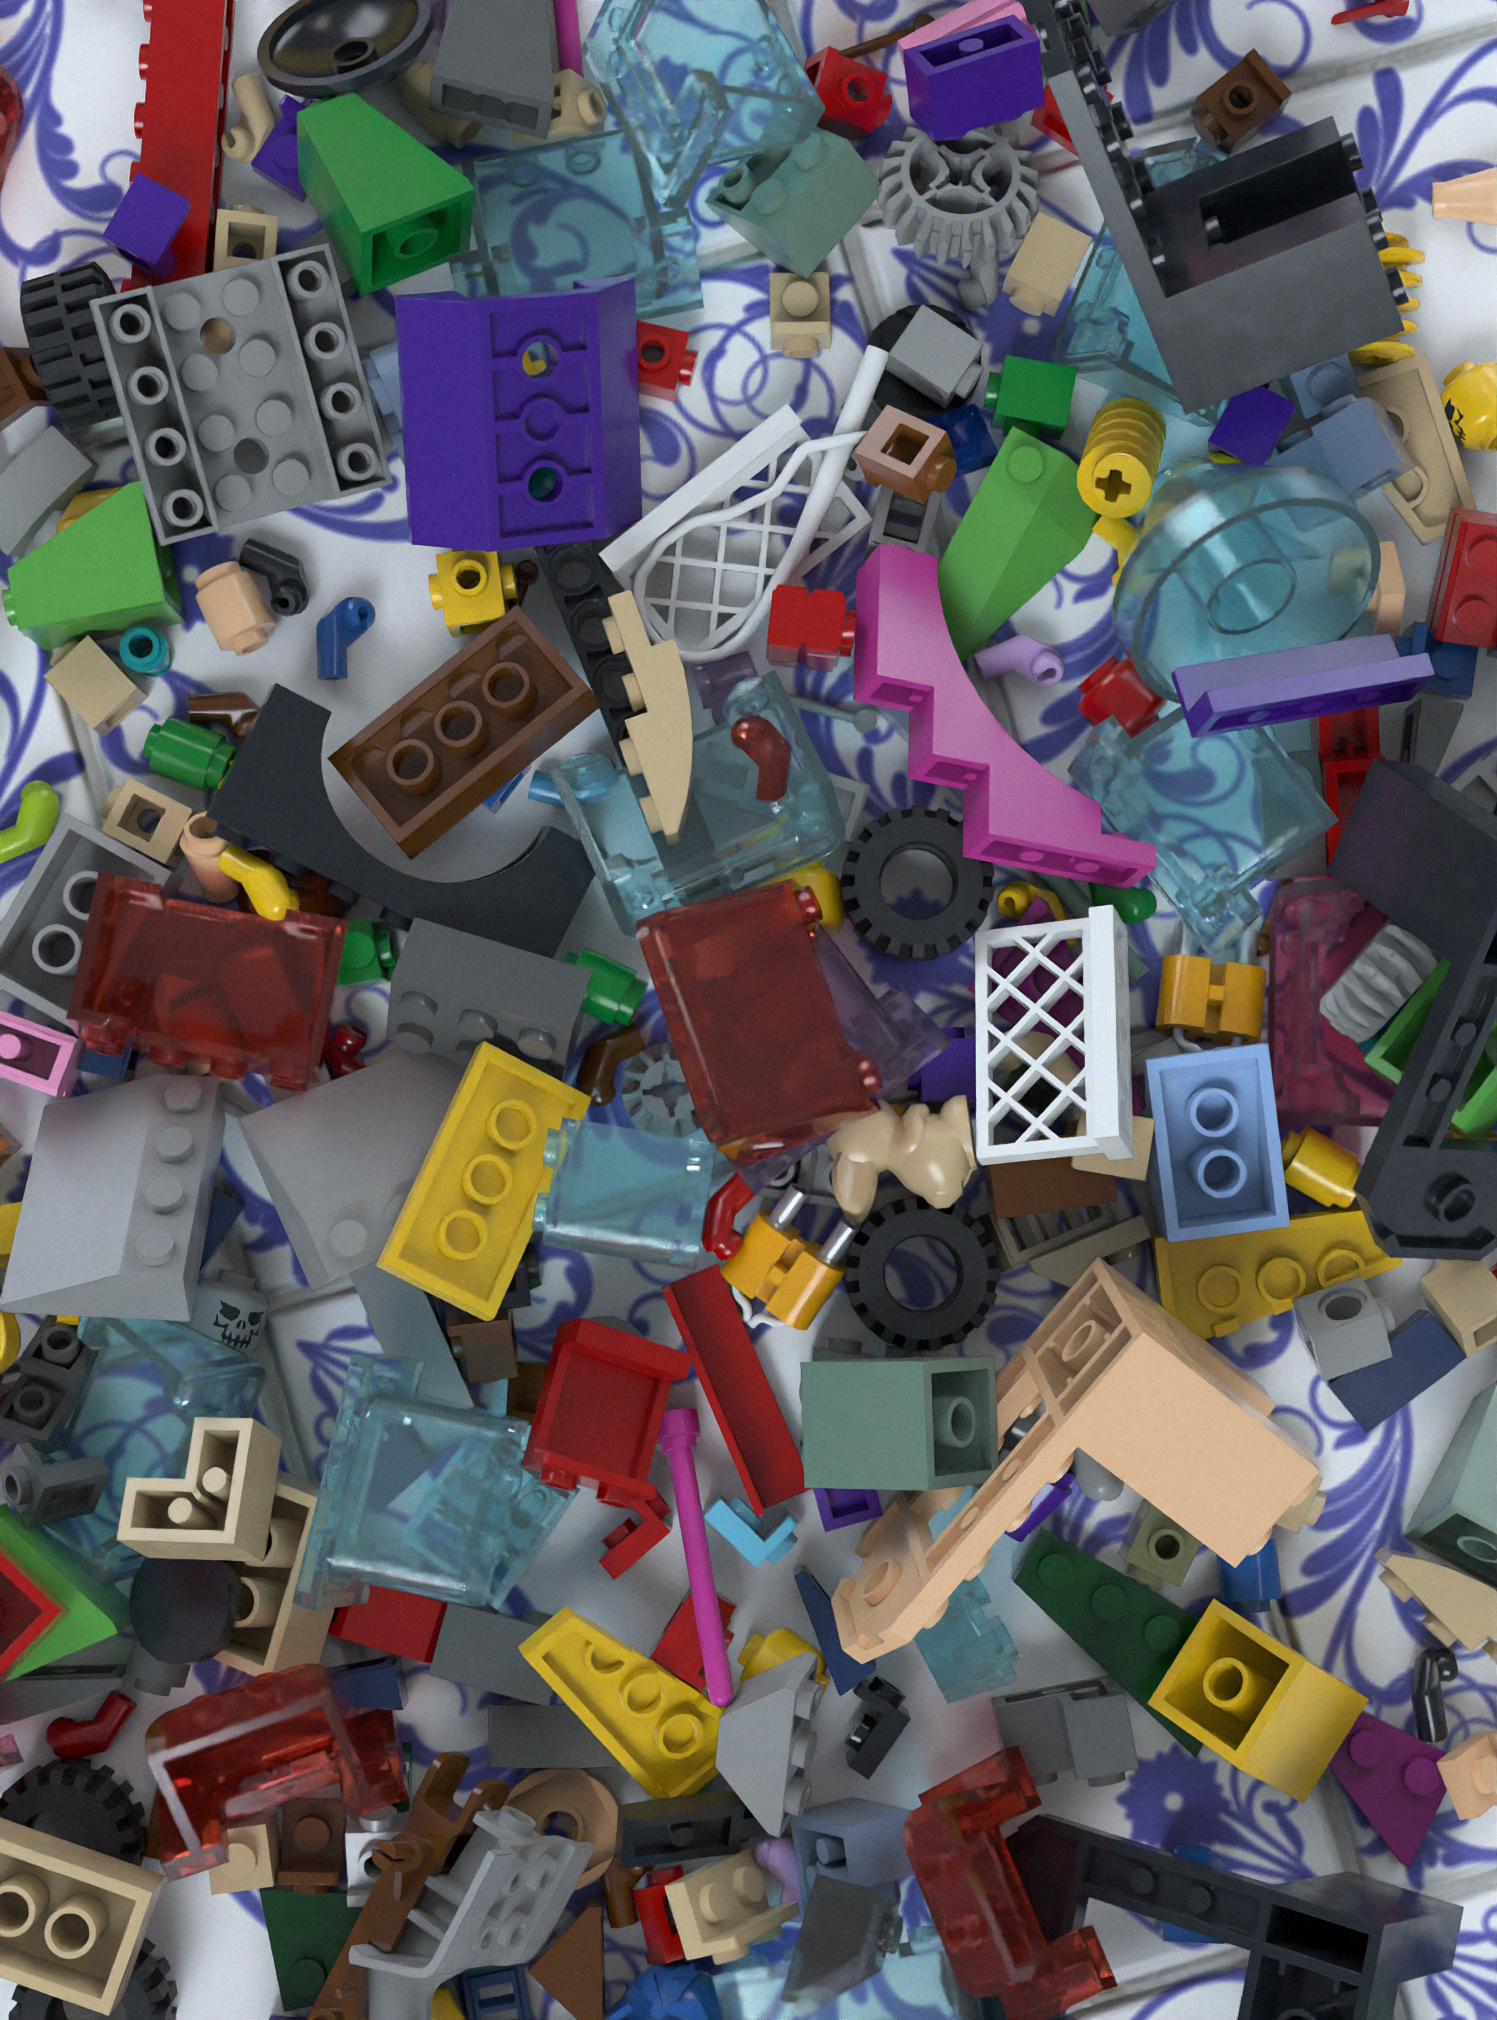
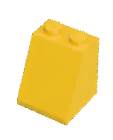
M1213 1598L1147 1704L1238 1769L1304 1804L1369 1699Z

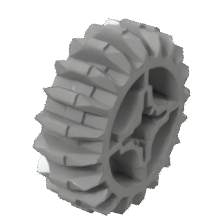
M999 122L988 128L982 126L970 130L959 139L940 140L934 142L923 130L907 126L905 134L902 135V141H892L891 147L887 151V159H883V165L879 168L878 180L881 185L878 186L877 203L879 204V209L883 211L882 219L885 223V229L896 230L895 237L897 238L898 246L914 243L917 260L929 252L936 254L940 268L948 258H958L963 268L966 269L973 256L979 257L989 265L995 256V250L1009 255L1011 248L1015 245V240L1024 239L1025 234L1029 231L1033 216L1037 213L1039 203L1037 195L1040 180L1038 171L1033 169L1032 151L1020 150L1021 144L1019 143L1018 134L1001 137L1002 130ZM919 178L927 185V193L922 196L917 193L913 186ZM994 184L1003 195L999 202L990 196V187Z
M1389 918L1325 992L1320 1000L1319 1012L1342 1035L1346 1034L1356 1043L1367 1041L1410 998L1414 991L1434 970L1443 956Z

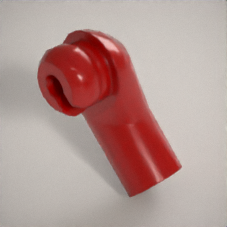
M740 1167L707 1200L700 1241L707 1253L713 1251L717 1258L722 1261L731 1260L741 1250L743 1246L742 1234L733 1229L735 1215L762 1189L759 1181L743 1167Z

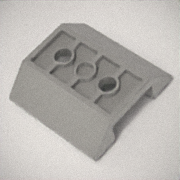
M329 243L271 256L257 262L154 287L147 286L89 301L159 546L220 531L222 527L319 501L339 499L393 484ZM209 319L222 321L231 333L229 348L219 355L207 351L200 340L201 327ZM243 439L256 441L264 452L263 465L253 474L242 472L234 461L235 447Z

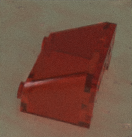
M794 879L783 880L658 911L636 922L638 939L701 1127L707 1139L717 1151L743 1166H748L882 1111L875 1093L883 1089L879 1071L869 1054L860 1057L858 1052L848 1044L811 939L817 934L815 922L823 919L820 904L809 885L802 887Z

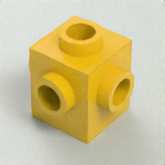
M450 548L449 553L436 554L438 573L428 574L433 609H443L445 626L453 638L481 634L509 611L508 599L518 598L513 562L502 563V558L498 551L485 552ZM479 583L475 588L468 589L471 585Z

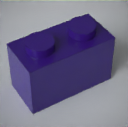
M1013 14L903 50L910 117L934 142L940 140L959 139L970 130L994 122L1013 121L1021 117L1024 112L1045 106L1042 63L1039 57L1041 53L1040 39Z

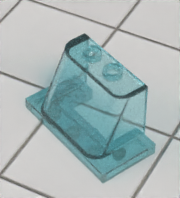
M604 0L581 47L661 207L683 210L705 168L805 142L811 136L826 109L765 0Z
M637 125L461 161L463 175L469 179L474 188L472 223L478 249L448 255L456 292L468 298L573 290V280L631 275L635 277L636 320L641 321L704 308L689 209L684 207L658 213Z
M1181 706L1132 739L1113 715L1092 729L1067 768L1068 773L1084 794L1101 803V816L1114 832L1126 833L1135 841L1156 845V868L1148 873L1147 876L1212 960L1230 948L1264 911L1250 891L1326 834L1339 821L1314 789V782L1308 770L1300 762L1292 760L1278 743L1272 725L1192 739Z
M352 1353L292 1604L313 1610L367 1604L371 1585L472 1607L486 1605L494 1568L502 1561L508 1545V1532L504 1529L509 1504L514 1503L522 1486L523 1472L518 1466L529 1421L418 1392L424 1361L397 1355Z

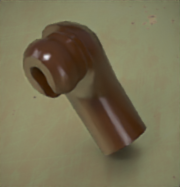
M239 691L190 694L188 697L189 719L192 724L223 723L237 738L239 746H241L260 709L247 694Z
M634 1022L629 1024L628 1027L625 1026L591 1043L585 1049L576 1076V1087L578 1091L592 1097L590 1106L603 1107L611 1103L617 1092L612 1083L617 1064L647 1049Z
M614 1853V1857L607 1870L599 1877L610 1928L627 1927L640 1921L633 1888L647 1870L652 1871L656 1865L624 1869L619 1866Z

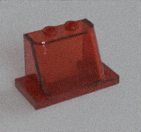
M303 1663L276 1673H263L254 1677L248 1683L217 1694L198 1696L188 1704L169 1710L159 1716L148 1727L145 1734V1758L159 1785L160 1865L169 1883L229 1862L227 1822L328 1786L340 1783L341 1799L350 1819L410 1798L400 1727L394 1710L375 1709L355 1716L327 1669L318 1663Z
M1018 1745L1004 1748L918 1795L922 1806L914 1809L907 1816L903 1826V1844L955 1977L966 1992L979 1998L999 1996L1008 2020H1048L1118 1986L1093 1925L1077 1929L1049 1944L1045 1941L999 1828L1042 1805Z

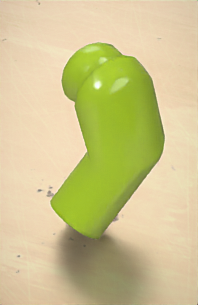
M35 780L23 787L16 824L0 831V864L41 847L50 839L60 812V801L49 783Z

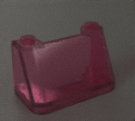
M1336 878L1288 883L1282 886L1276 893L1270 913L1271 949L1269 951L1267 1043L1269 1046L1278 1124L1285 1126L1379 1129L1395 1090L1376 1077L1364 1062L1365 1055L1357 1048L1353 1039L1346 1034L1342 1035L1329 1024V1020L1319 1012L1320 1000L1325 992L1390 917Z

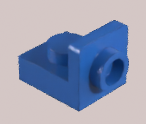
M1415 621L1406 628L1403 636L1395 637L1394 642L1400 657L1428 653L1435 676L1418 693L1464 700L1472 696L1479 647L1435 640L1431 635V631L1427 629L1428 623Z

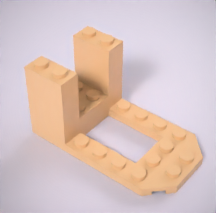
M1097 1257L995 1377L998 1452L1004 1443L1005 1436L1003 1434L1018 1417L1023 1419L1029 1416L1043 1399L1047 1411L935 1542L928 1522L939 1509L946 1511L952 1507L961 1496L965 1486L930 1491L899 1490L882 1510L883 1516L875 1518L863 1532L854 1551L863 1558L854 1580L848 1576L841 1579L831 1599L842 1650L860 1664H864L910 1643L922 1628L930 1629L945 1613L949 1604L948 1597L964 1579L966 1581L974 1579L983 1570L991 1554L990 1548L1005 1531H1015L1025 1521L1032 1508L1031 1500L1047 1482L1050 1484L1057 1482L1067 1472L1074 1459L1073 1451L1077 1447L1234 1568L1247 1555H1254L1264 1547L1271 1536L1272 1526L1288 1507H1295L1304 1501L1311 1492L1315 1482L1314 1477L1320 1472V1469L1301 1444L1270 1421L1271 1412L1276 1405L1260 1383L1100 1257Z

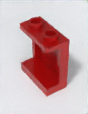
M585 1318L559 1323L521 1467L540 1472L539 1482L552 1488L575 1491L578 1484L596 1490V1501L617 1508L631 1509L635 1501L655 1499L657 1486L646 1482L671 1383L687 1379L693 1355Z

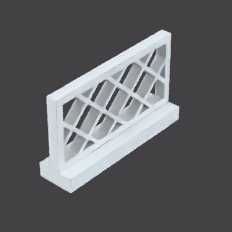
M788 403L783 405L596 555L602 568L609 576L611 575L623 591L631 589L633 593L634 582L629 576L640 568L657 539L690 516L710 512L721 502V510L729 508L731 494L739 487L764 490L772 487L775 482L777 457L794 443L799 447L806 441L811 440L800 426L802 421ZM819 451L808 453L806 456L811 463L808 487L787 484L783 492L805 494L808 499L824 455ZM768 465L766 481L750 480ZM842 479L833 498L839 499L854 519L837 533L817 531L814 539L827 541L811 554H809L808 550L805 558L787 585L791 586L873 520ZM773 499L764 503L762 524L728 520L708 525L719 527L715 561L682 558L683 537L675 541L674 556L661 555L658 563L673 564L669 599L644 596L647 618L660 638L665 641L675 638L677 648L687 650L673 632L676 608L710 611L707 637L690 650L698 653L713 649L747 621L764 593V575L773 576L776 571L773 568H765L769 533L793 536L796 528L770 525ZM727 528L761 532L757 567L723 563ZM680 565L714 569L711 604L677 600ZM722 570L756 574L754 598L745 607L719 605ZM652 605L668 606L666 622ZM718 613L735 614L716 629ZM682 662L685 669L693 665L692 663Z
M1114 906L1090 907L1089 917L975 932L976 1147L979 1163L981 1165L1096 1153H1104L1108 1160L1134 1158L1127 929ZM1082 937L1083 953L1065 972L1046 957L1061 940ZM1038 943L1035 948L1030 944ZM1018 946L1028 955L1004 979L992 969V949ZM1040 964L1057 977L1058 980L1035 1004L1016 988ZM1082 974L1083 986L1076 981ZM992 981L998 985L997 989L993 993ZM1070 988L1084 999V1010L1067 1028H1064L1047 1012ZM1009 996H1012L1029 1011L1005 1036L992 1025V1014ZM1041 1020L1060 1036L1037 1060H1034L1016 1044ZM1083 1031L1084 1043L1077 1038ZM993 1037H994L997 1041H999L998 1045H997L994 1049H993ZM1072 1045L1085 1056V1067L1066 1086L1051 1074L1048 1068ZM1012 1052L1030 1068L1006 1093L993 1082V1070ZM1042 1077L1056 1088L1060 1094L1036 1118L1022 1107L1018 1101ZM1084 1088L1086 1089V1102L1078 1096ZM993 1094L1000 1099L994 1107ZM1073 1102L1086 1113V1136L1059 1138L1048 1127ZM1010 1109L1014 1110L1031 1125L1015 1143L994 1145L993 1128ZM1041 1135L1048 1139L1036 1141Z

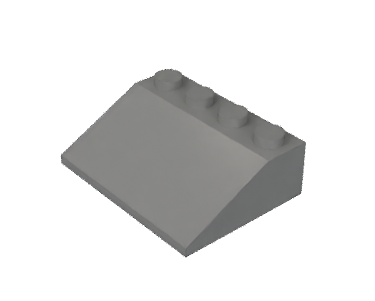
M406 1050L237 1120L312 1291L378 1262L466 1071L456 1061L428 1052L417 1054Z
M156 1074L44 1106L0 1298L1 1312L190 1322L226 1125L219 1077Z

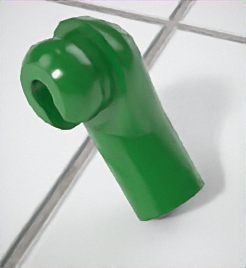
M1087 882L1093 904L1096 907L1113 905L1124 924H1139L1143 920L1152 917L1156 911V897L1146 887L1139 889L1132 886L1129 889H1122Z

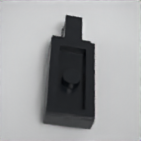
M732 1789L619 1804L614 1853L619 1866L627 1869L736 1854L740 1851V1844L749 1841L750 1837L770 1834L765 1831Z

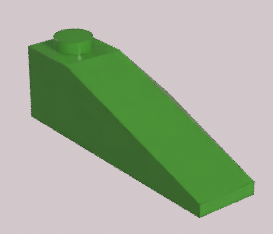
M1012 426L937 566L938 588L943 615L952 644L961 664L1017 610L1031 600L1045 584L1084 550L1093 533V526L1102 516L1093 511L1082 500L1077 488V470L1079 466L1066 454Z

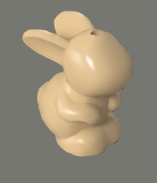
M861 1091L846 1099L842 1108L826 1130L827 1147L835 1161L832 1167L833 1192L844 1215L850 1221L861 1225L869 1219L876 1204L879 1173L886 1169L892 1171L906 1188L924 1197L936 1209L951 1207L963 1194V1188L968 1183L972 1171L977 1170L972 1122L966 1095L952 1097L944 1103L939 1114H930L929 1108L925 1104H914L900 1118L880 1095Z

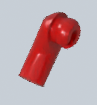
M112 1690L93 1719L75 1722L71 1718L66 1719L62 1716L53 1720L46 1730V1742L52 1747V1751L56 1756L66 1760L105 1752L111 1747L136 1709L137 1704L122 1692Z

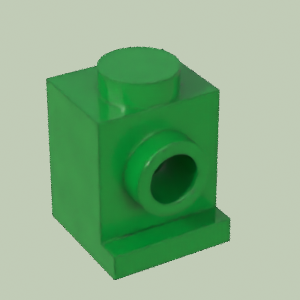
M365 918L322 927L333 987L346 991L391 982L398 962L391 924L385 921L376 922L372 918Z

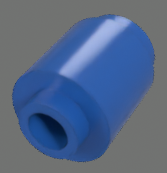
M1269 1538L1259 1552L1251 1556L1247 1555L1236 1568L1216 1554L1220 1602H1233L1234 1612L1239 1614L1271 1611L1270 1599L1282 1598L1276 1538Z

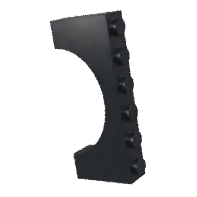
M278 683L270 687L205 815L206 818L217 823L212 834L243 850H246L251 840L273 851L268 862L296 877L301 878L306 868L328 879L323 889L324 891L354 906H357L361 896L382 906L383 908L378 918L407 933L410 931L414 918L417 917L553 959L605 856L603 852L553 826H542L535 839L515 860L491 874L476 879L459 882H433L399 872L376 859L353 839L339 820L328 798L322 774L321 752L325 729L332 712Z

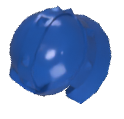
M673 1961L667 1964H652L638 1978L635 1977L631 1983L626 1984V1990L622 1997L602 2014L610 2020H725L726 2005L722 1990L708 1972L699 1968L695 1963Z

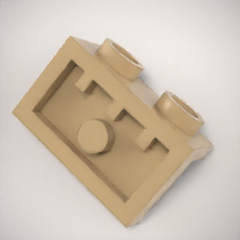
M751 1847L740 1849L739 1853L724 1855L664 1886L687 1960L712 1955L714 1964L717 1965L742 1958L750 1953L748 1945L761 1944L783 1935L781 1924L801 1914L797 1901L769 1906L765 1893L764 1877L757 1867Z

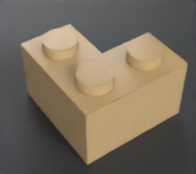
M195 1417L185 1479L127 1477L116 1540L148 1558L264 1562L282 1438L253 1418Z

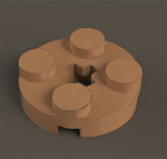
M587 1767L536 1768L525 1774L513 1786L503 1806L515 1808L531 1817L536 1822L534 1831L538 1834L546 1836L544 1828L551 1822L549 1814L559 1811L563 1817L572 1815L577 1822L571 1828V1836L573 1837L571 1840L590 1842L596 1846L574 1890L592 1883L607 1870L615 1852L619 1804L614 1793L603 1779L590 1772Z

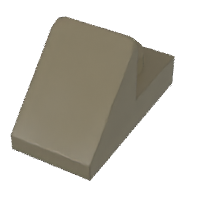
M1134 1214L1117 1221L1118 1223L1096 1233H1091L1064 1247L1029 1260L1026 1266L1029 1272L1071 1289L1097 1257H1104L1106 1263L1110 1266L1121 1263L1141 1254L1138 1243L1151 1238L1152 1235L1143 1214Z

